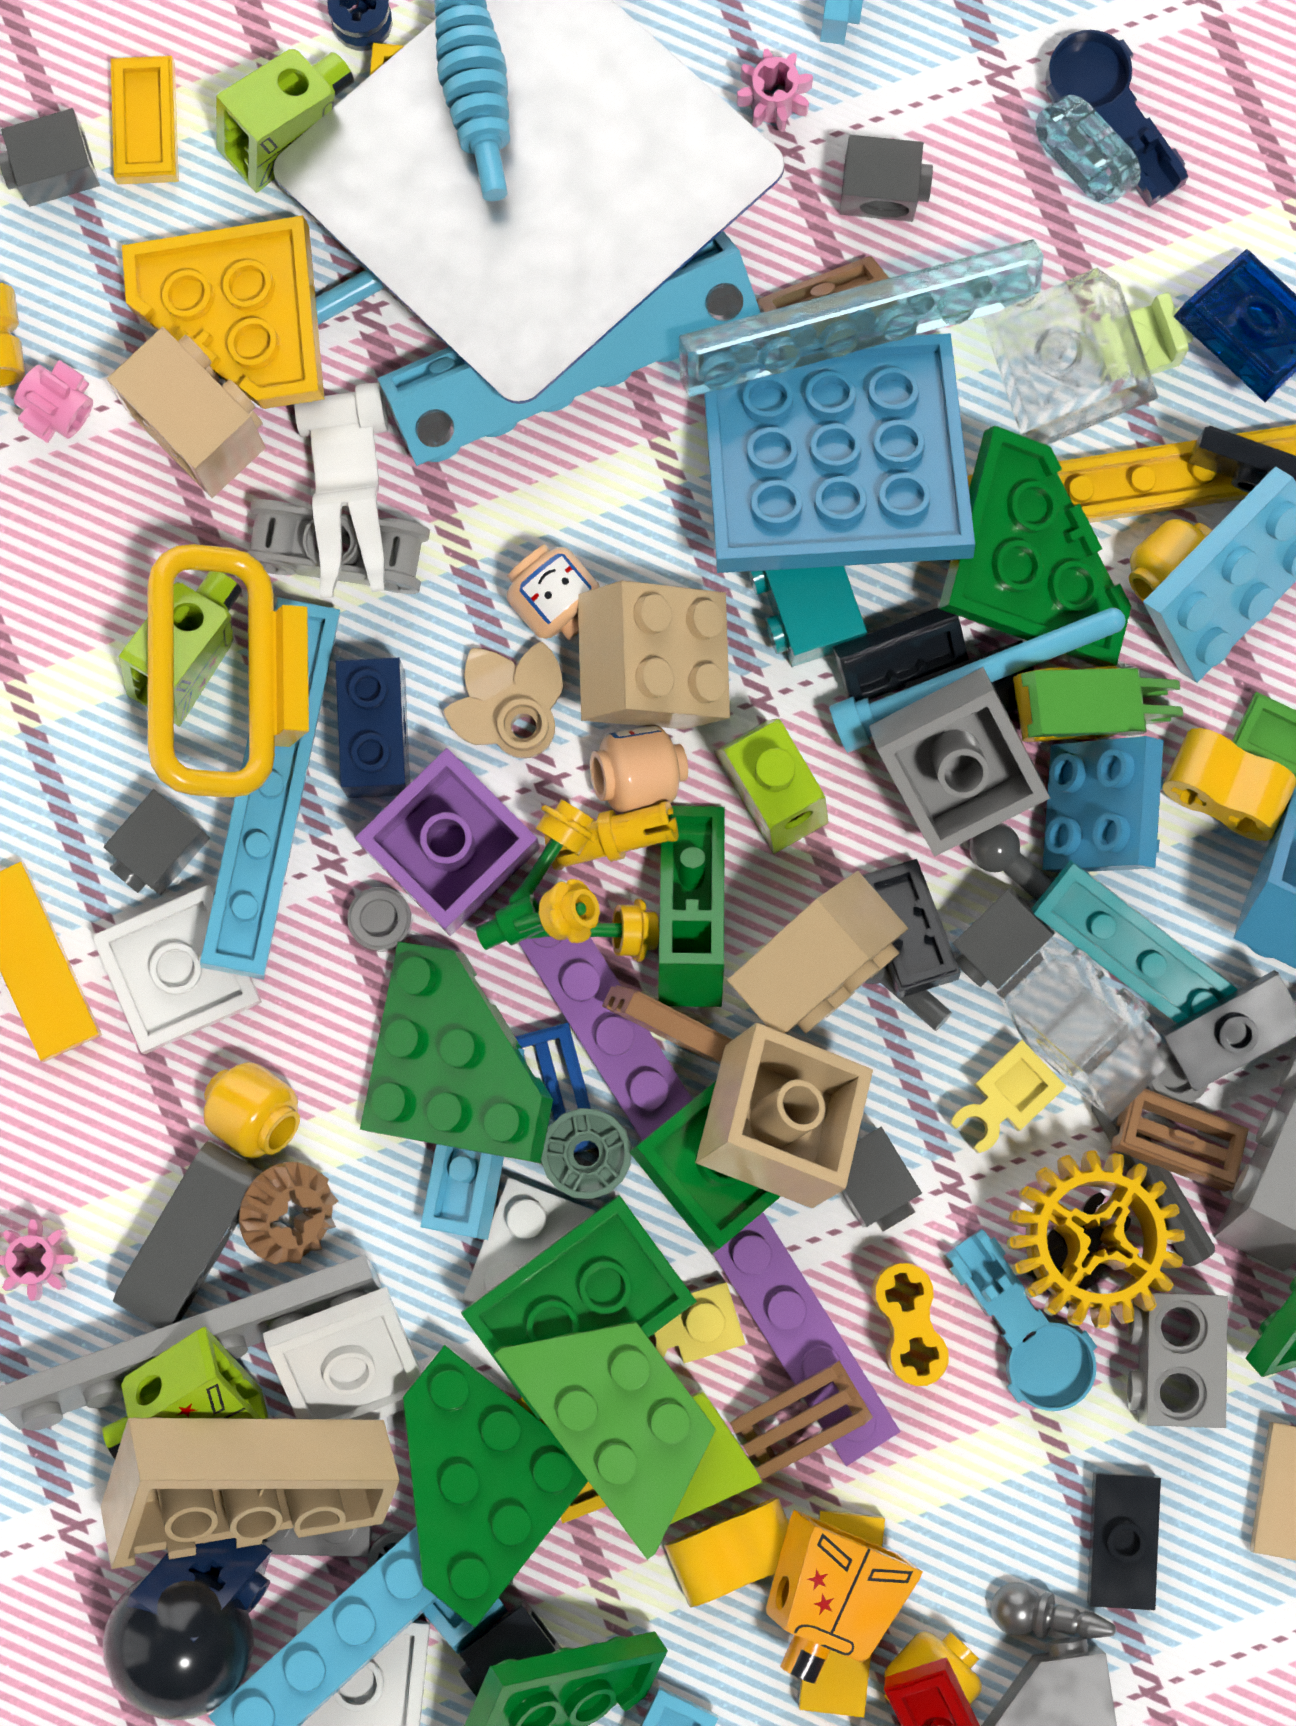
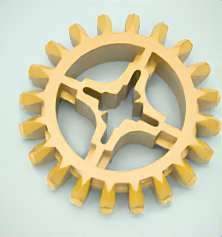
M1095 1150L1083 1153L1081 1171L1076 1161L1070 1155L1059 1158L1057 1160V1168L1060 1178L1047 1167L1041 1168L1035 1173L1037 1182L1044 1193L1029 1186L1023 1187L1020 1190L1019 1197L1033 1209L1032 1212L1014 1210L1009 1215L1011 1223L1026 1228V1235L1008 1238L1007 1247L1013 1250L1026 1248L1028 1259L1018 1261L1012 1265L1013 1273L1019 1275L1033 1270L1037 1279L1027 1285L1024 1290L1029 1298H1033L1048 1289L1051 1295L1045 1303L1044 1312L1050 1316L1056 1315L1068 1302V1324L1073 1326H1079L1083 1323L1089 1308L1091 1321L1096 1329L1109 1326L1111 1309L1121 1324L1133 1322L1134 1308L1132 1301L1145 1312L1153 1310L1157 1304L1148 1286L1160 1292H1169L1173 1287V1282L1160 1271V1268L1175 1269L1181 1267L1183 1263L1181 1256L1166 1251L1167 1244L1180 1242L1185 1239L1183 1230H1166L1164 1221L1178 1215L1180 1212L1177 1204H1169L1159 1208L1155 1199L1163 1195L1167 1187L1162 1181H1158L1144 1189L1141 1183L1146 1176L1147 1167L1139 1163L1133 1166L1126 1176H1123L1124 1159L1122 1154H1111L1105 1162L1103 1171L1100 1157ZM1077 1187H1099L1113 1192L1107 1203L1101 1204L1093 1215L1081 1212L1077 1208L1069 1210L1058 1202L1066 1193ZM1128 1206L1132 1208L1141 1225L1143 1233L1142 1258L1138 1256L1140 1250L1127 1240L1124 1233V1223L1130 1213ZM1049 1221L1054 1224L1053 1229L1065 1239L1068 1248V1255L1061 1267L1064 1270L1062 1274L1053 1263L1048 1250L1047 1226ZM1106 1221L1102 1226L1104 1231L1101 1234L1100 1240L1108 1246L1107 1250L1110 1253L1102 1249L1092 1252L1091 1256L1086 1258L1089 1253L1087 1248L1090 1245L1091 1239L1083 1233L1084 1229L1080 1226L1084 1225L1086 1230L1100 1226L1101 1222ZM1098 1264L1107 1265L1115 1271L1122 1269L1132 1276L1121 1288L1108 1294L1093 1293L1078 1288L1084 1276L1091 1275Z

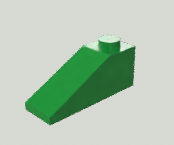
M672 806L674 812L668 815L669 819L676 817L679 836L677 841L661 843L658 1001L667 1006L722 1007L724 979L725 807Z

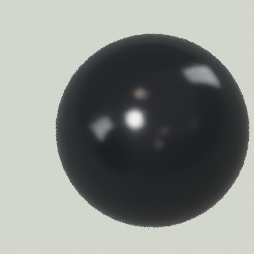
M191 1570L190 1572L196 1577L194 1581L184 1580L167 1587L161 1593L158 1600V1615L146 1610L126 1607L130 1594L145 1577L131 1585L114 1605L107 1620L103 1639L105 1665L115 1688L129 1704L139 1711L167 1720L196 1718L219 1707L243 1682L253 1655L254 1637L251 1619L239 1598L234 1599L221 1610L222 1607L217 1595L209 1587L220 1591L223 1587L217 1582L218 1577L211 1573ZM198 1637L195 1642L190 1639Z

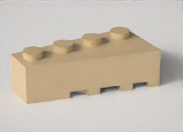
M128 1418L100 1506L111 1569L136 1565L135 1554L167 1549L169 1559L196 1555L195 1544L235 1538L236 1548L260 1545L262 1540L272 1536L279 1530L294 1528L298 1538L383 1524L400 1481L384 1420Z

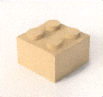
M162 326L106 379L130 416L212 499L266 449L257 430L263 422L253 411L256 408L255 405L233 381L229 379L222 386L218 383L220 378L209 367L212 363L211 360L190 337L185 334L177 341Z
M621 580L578 594L581 721L659 726L661 728L685 730L730 718L726 592Z
M856 871L815 899L728 978L727 981L767 1027L786 1034L798 1025L806 1034L846 1002L855 993V990L869 978L875 976L900 954L892 943L909 928L861 873Z
M755 1023L725 1045L696 1163L809 1208L816 1207L846 1189L873 1069L760 1023Z

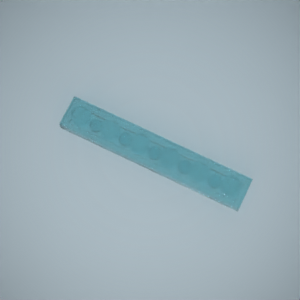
M1031 239L680 335V381L690 398L1039 301L1044 255L1035 240Z

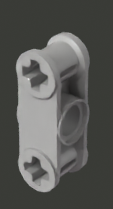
M252 500L250 512L256 517L250 549L246 552L257 559L267 573L278 575L297 574L320 578V559L313 509L302 508L276 500ZM341 514V533L350 537V546L348 551L342 556V566L338 581L370 586L351 515ZM379 518L385 561L384 591L403 594L419 593L421 581L416 578L421 544L429 540L430 529L411 521Z

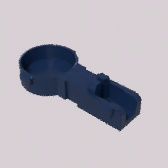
M1090 29L1074 32L1065 37L1052 53L1046 71L1045 91L1052 103L1062 113L1074 119L1089 121L1097 133L1101 131L1111 146L1109 151L1147 206L1151 207L1185 185L1188 179V174L1184 167L1186 163L1175 148L1171 149L1151 118L1146 119L1136 105L1137 98L1129 88L1133 71L1131 58H1133L1134 54L1124 39L1118 40L1114 36L1099 30Z

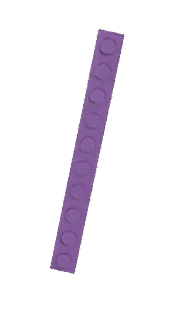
M543 895L536 898L539 904ZM552 937L526 939L519 942L522 950L643 1141L692 1100L691 1096L650 1031L602 1007L610 987L621 985L591 937L582 943H571L568 939L556 940ZM763 1212L723 1247L712 1253L794 1385L840 1360L873 1416L865 1425L831 1442L846 1467L901 1432ZM832 1381L803 1397V1399L810 1408L836 1394L839 1390ZM846 1404L818 1419L817 1422L824 1429L852 1414Z

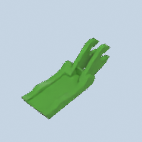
M1138 668L1036 670L1021 674L1022 687L1028 686L1032 724L1027 725L1028 738L1083 735L1135 736L1147 732L1146 724L1170 722L1171 717H1184L1181 706L1143 704V698L1168 695V691L1180 690V681L1176 679L1141 678Z

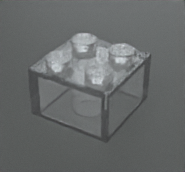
M1098 267L982 318L1019 432L1027 438L1049 445L1159 398L1121 285Z
M1052 938L996 993L1022 1040L1109 1120L1113 1121L1167 1068L1157 1047V1044L1162 1039L1146 1021L1151 1016L1149 1011L1130 991L1121 988L1117 993H1114L1100 980L1104 977V973L1090 956L1080 948H1076L1070 954Z

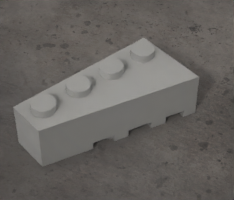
M1296 1052L1289 1060L1280 1079L1279 1086L1284 1088L1276 1107H1272L1268 1111L1258 1130L1255 1139L1258 1145L1250 1162L1244 1167L1234 1186L1231 1195L1232 1200L1214 1235V1238L1282 1272L1296 1263Z

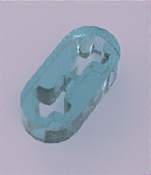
M1066 95L1038 114L1036 134L1039 142L1045 151L1092 200L1101 204H1112L1137 186L1141 173L1138 158L1131 148L1084 99L1075 95ZM1066 123L1070 126L1068 131L1064 128ZM1108 167L1112 172L1110 176L1106 173Z

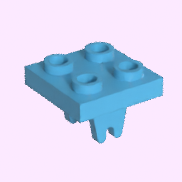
M1140 736L1051 745L1048 779L1050 799L1047 800L1042 870L1060 873L1070 860L1087 872L1156 868V853H1159L1160 840L1157 837L1160 790H1163L1164 777L1161 776L1164 740Z

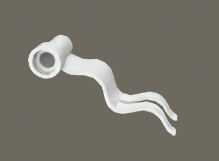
M379 382L356 385L355 392L324 396L325 400L294 404L299 436H311L316 492L312 498V508L320 559V599L333 597L340 577L342 566V506L349 507L371 592L384 591L385 561L377 510L379 474L374 434L388 432L389 427L385 396Z

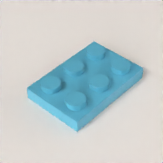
M1275 466L1143 601L1177 668L1196 683L1213 666L1220 664L1228 656L1231 648L1256 622L1261 621L1271 612L1274 604L1296 582V482L1294 477Z

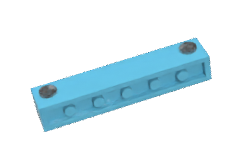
M723 231L533 401L524 404L506 401L450 347L377 379L402 439L416 466L427 461L440 462L454 456L460 450V447L482 437H497L506 434L515 428L519 421L542 411L554 412L570 405L576 396L599 386L611 387L627 380L633 371L656 361L669 362L683 356L689 347L711 337H726L735 334L745 326L746 322L761 316L740 251Z

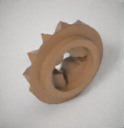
M300 1162L279 1163L258 1175L248 1187L239 1212L240 1231L249 1249L258 1257L275 1265L284 1262L301 1264L302 1257L310 1251L322 1250L320 1241L326 1231L336 1227L332 1219L333 1205L338 1200L330 1191L327 1184L329 1179L313 1167ZM290 1200L302 1208H307L303 1210V1213L294 1217V1228L292 1230L281 1222H274L279 1220V1216H283L288 1212V1202Z

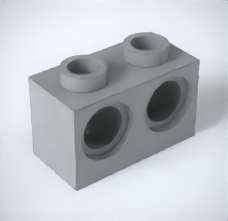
M1152 1293L1157 1304L1153 1310L1145 1312L1137 1307V1305H1133L1134 1321L1128 1323V1335L1131 1345H1139L1138 1371H1129L1127 1402L1129 1410H1138V1422L1148 1426L1226 1428L1228 1296ZM1178 1307L1188 1314L1192 1328L1189 1337L1183 1343L1172 1345L1166 1341L1162 1334L1161 1322L1168 1311ZM1180 1373L1189 1382L1191 1389L1190 1398L1182 1408L1170 1411L1161 1401L1160 1388L1167 1377Z

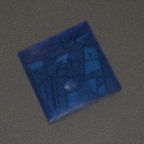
M1248 249L1244 250L1188 299L1173 316L1265 403L1296 375V294Z

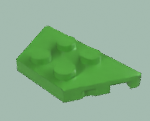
M635 1321L592 1331L575 1332L554 1336L550 1339L502 1346L493 1352L645 1558L648 1560L655 1555L716 1428Z

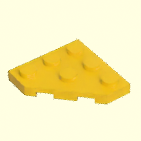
M303 215L122 245L126 304L133 313L156 330L163 326L177 341L186 334L208 356L212 362L209 367L225 381L229 379L233 381L250 400L262 409L325 400L310 229Z

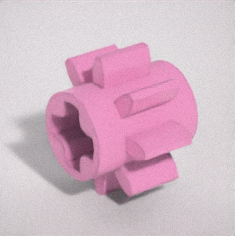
M764 49L763 61L756 68L747 64L742 65L740 78L750 87L737 91L736 103L740 107L751 105L754 112L753 127L757 128L764 121L776 123L779 130L783 132L786 129L787 119L793 112L805 117L808 114L809 102L800 94L812 89L813 76L806 73L798 74L796 69V53L793 52L785 59L773 57L769 49ZM777 84L785 87V91L777 90L772 97L764 93V89L772 91Z
M61 360L56 363L52 372L42 365L33 367L21 381L14 396V404L24 410L18 417V421L24 424L23 427L47 443L50 442L55 432H58L67 439L73 437L84 425L93 407V399L84 394L89 386V383L84 380L85 376Z
M30 1219L27 1236H21L12 1230H5L2 1233L5 1240L10 1244L6 1254L0 1255V1265H5L10 1275L2 1286L5 1291L13 1290L20 1284H27L28 1298L30 1301L41 1299L43 1294L42 1284L49 1283L58 1290H65L68 1287L65 1279L60 1274L65 1264L78 1262V1257L64 1254L60 1244L66 1239L68 1234L65 1229L56 1230L49 1237L43 1236L41 1220ZM44 1247L46 1252L43 1254L41 1262L46 1267V1270L44 1272H26L24 1268L30 1261L28 1255L24 1252L26 1248Z

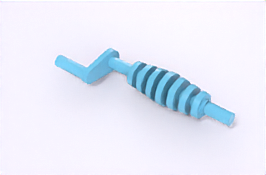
M434 0V10L437 18L435 21V35L438 40L436 43V59L438 62L437 73L439 83L443 87V95L447 106L450 108L453 125L458 130L457 137L461 149L466 153L475 155L483 199L486 201H499L508 195L500 150L510 142V125L507 122L509 119V103L506 99L508 96V80L506 77L507 66L505 56L501 52V44L497 33L494 31V24L487 10L486 0Z

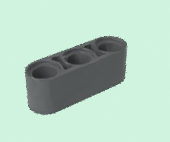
M208 1140L190 1164L123 1277L114 1295L113 1303L157 1329L181 1321L239 1224L240 1206L248 1187L263 1170L215 1142Z

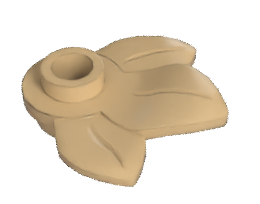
M538 642L522 656L516 666L511 660L495 652L481 648H472L467 657L464 673L469 697L457 700L444 709L449 725L457 736L473 745L497 744L506 754L520 759L538 756L550 746L554 738L555 720L551 709L563 690L562 673L553 652L546 644ZM526 717L535 722L536 730L532 736L519 738L513 734L512 726L517 719Z

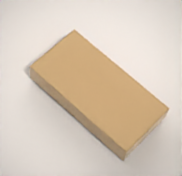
M1269 1421L1249 1551L1296 1560V1426Z

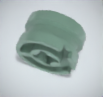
M579 1108L562 1114L549 1126L541 1162L546 1177L559 1191L573 1198L594 1199L610 1193L624 1180L631 1166L632 1155L629 1152L632 1150V1145L626 1129L615 1117L599 1109ZM582 1141H591L599 1149V1158L591 1166H584L575 1160L574 1150Z

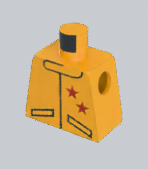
M794 1509L788 1523L766 1605V1614L782 1629L794 1635L780 1667L799 1679L816 1684L831 1650L859 1662L867 1660L919 1582L923 1571L894 1551Z

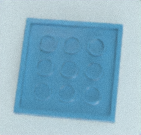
M951 333L791 342L780 346L778 343L701 348L717 573L974 558L975 538Z

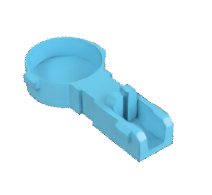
M980 1229L944 1256L952 1266L949 1269L960 1285L964 1284L986 1316H992L1003 1332L1000 1336L1009 1347L1005 1366L1009 1384L1006 1387L1017 1403L1024 1401L1033 1407L1045 1411H1061L1075 1406L1086 1397L1094 1384L1097 1366L1093 1351L1097 1348V1345L1086 1330L1079 1333L1070 1326L1049 1322L1040 1309H1034L1024 1294L1025 1287L1003 1257L1006 1252L995 1237L990 1239L987 1233ZM1035 1331L1034 1335L1024 1342L1022 1341L1029 1333Z

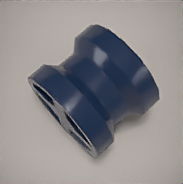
M327 0L332 29L338 41L347 48L356 51L372 50L373 43L383 44L389 37L393 26L389 0ZM359 1L358 8L350 13L348 9H351Z

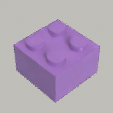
M448 748L431 762L355 837L361 848L449 936L460 928L540 849L538 838Z

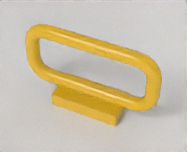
M198 544L175 546L158 557L151 567L147 585L148 753L151 767L163 783L177 792L195 796L226 798L246 796L261 788L272 773L275 746L290 747L309 732L307 607L282 605L274 611V594L270 576L263 565L247 552L229 547ZM184 570L233 574L240 578L247 588L249 759L246 766L236 772L187 768L175 756L174 580Z

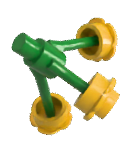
M562 799L555 809L543 805L541 810L545 814L535 829L550 838V841L522 885L509 898L510 904L496 910V918L475 927L482 947L488 950L506 941L512 946L526 939L552 937L556 940L568 939L571 943H582L590 937H612L613 950L616 956H631L637 962L643 961L647 950H655L659 942L658 915L656 912H645L646 904L644 900L635 899L634 905H617L614 909L612 923H598L600 914L598 900L580 880L569 879L567 883L563 881L558 882L542 896L540 904L535 899L533 893L562 847L579 856L589 840L595 843L597 839L594 834L588 831L594 819Z

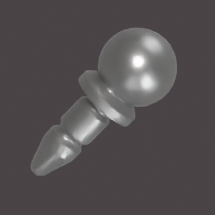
M1013 1582L1002 1586L995 1593L991 1602V1614L994 1622L1002 1631L1011 1635H1025L1034 1631L1038 1638L1045 1639L1050 1627L1053 1631L1070 1635L1078 1633L1080 1637L1088 1639L1111 1637L1116 1633V1626L1096 1613L1090 1611L1080 1612L1076 1608L1063 1605L1055 1606L1053 1593L1045 1592L1039 1596L1031 1586L1020 1582Z

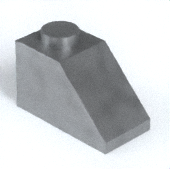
M1083 1637L1063 1638L1048 1642L1049 1652L1033 1654L981 1725L1117 1726L1106 1653L1097 1645L1088 1647L1087 1638Z

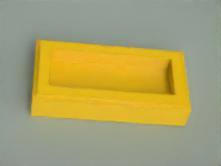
M173 57L111 58L114 179L117 185L179 182L176 72Z

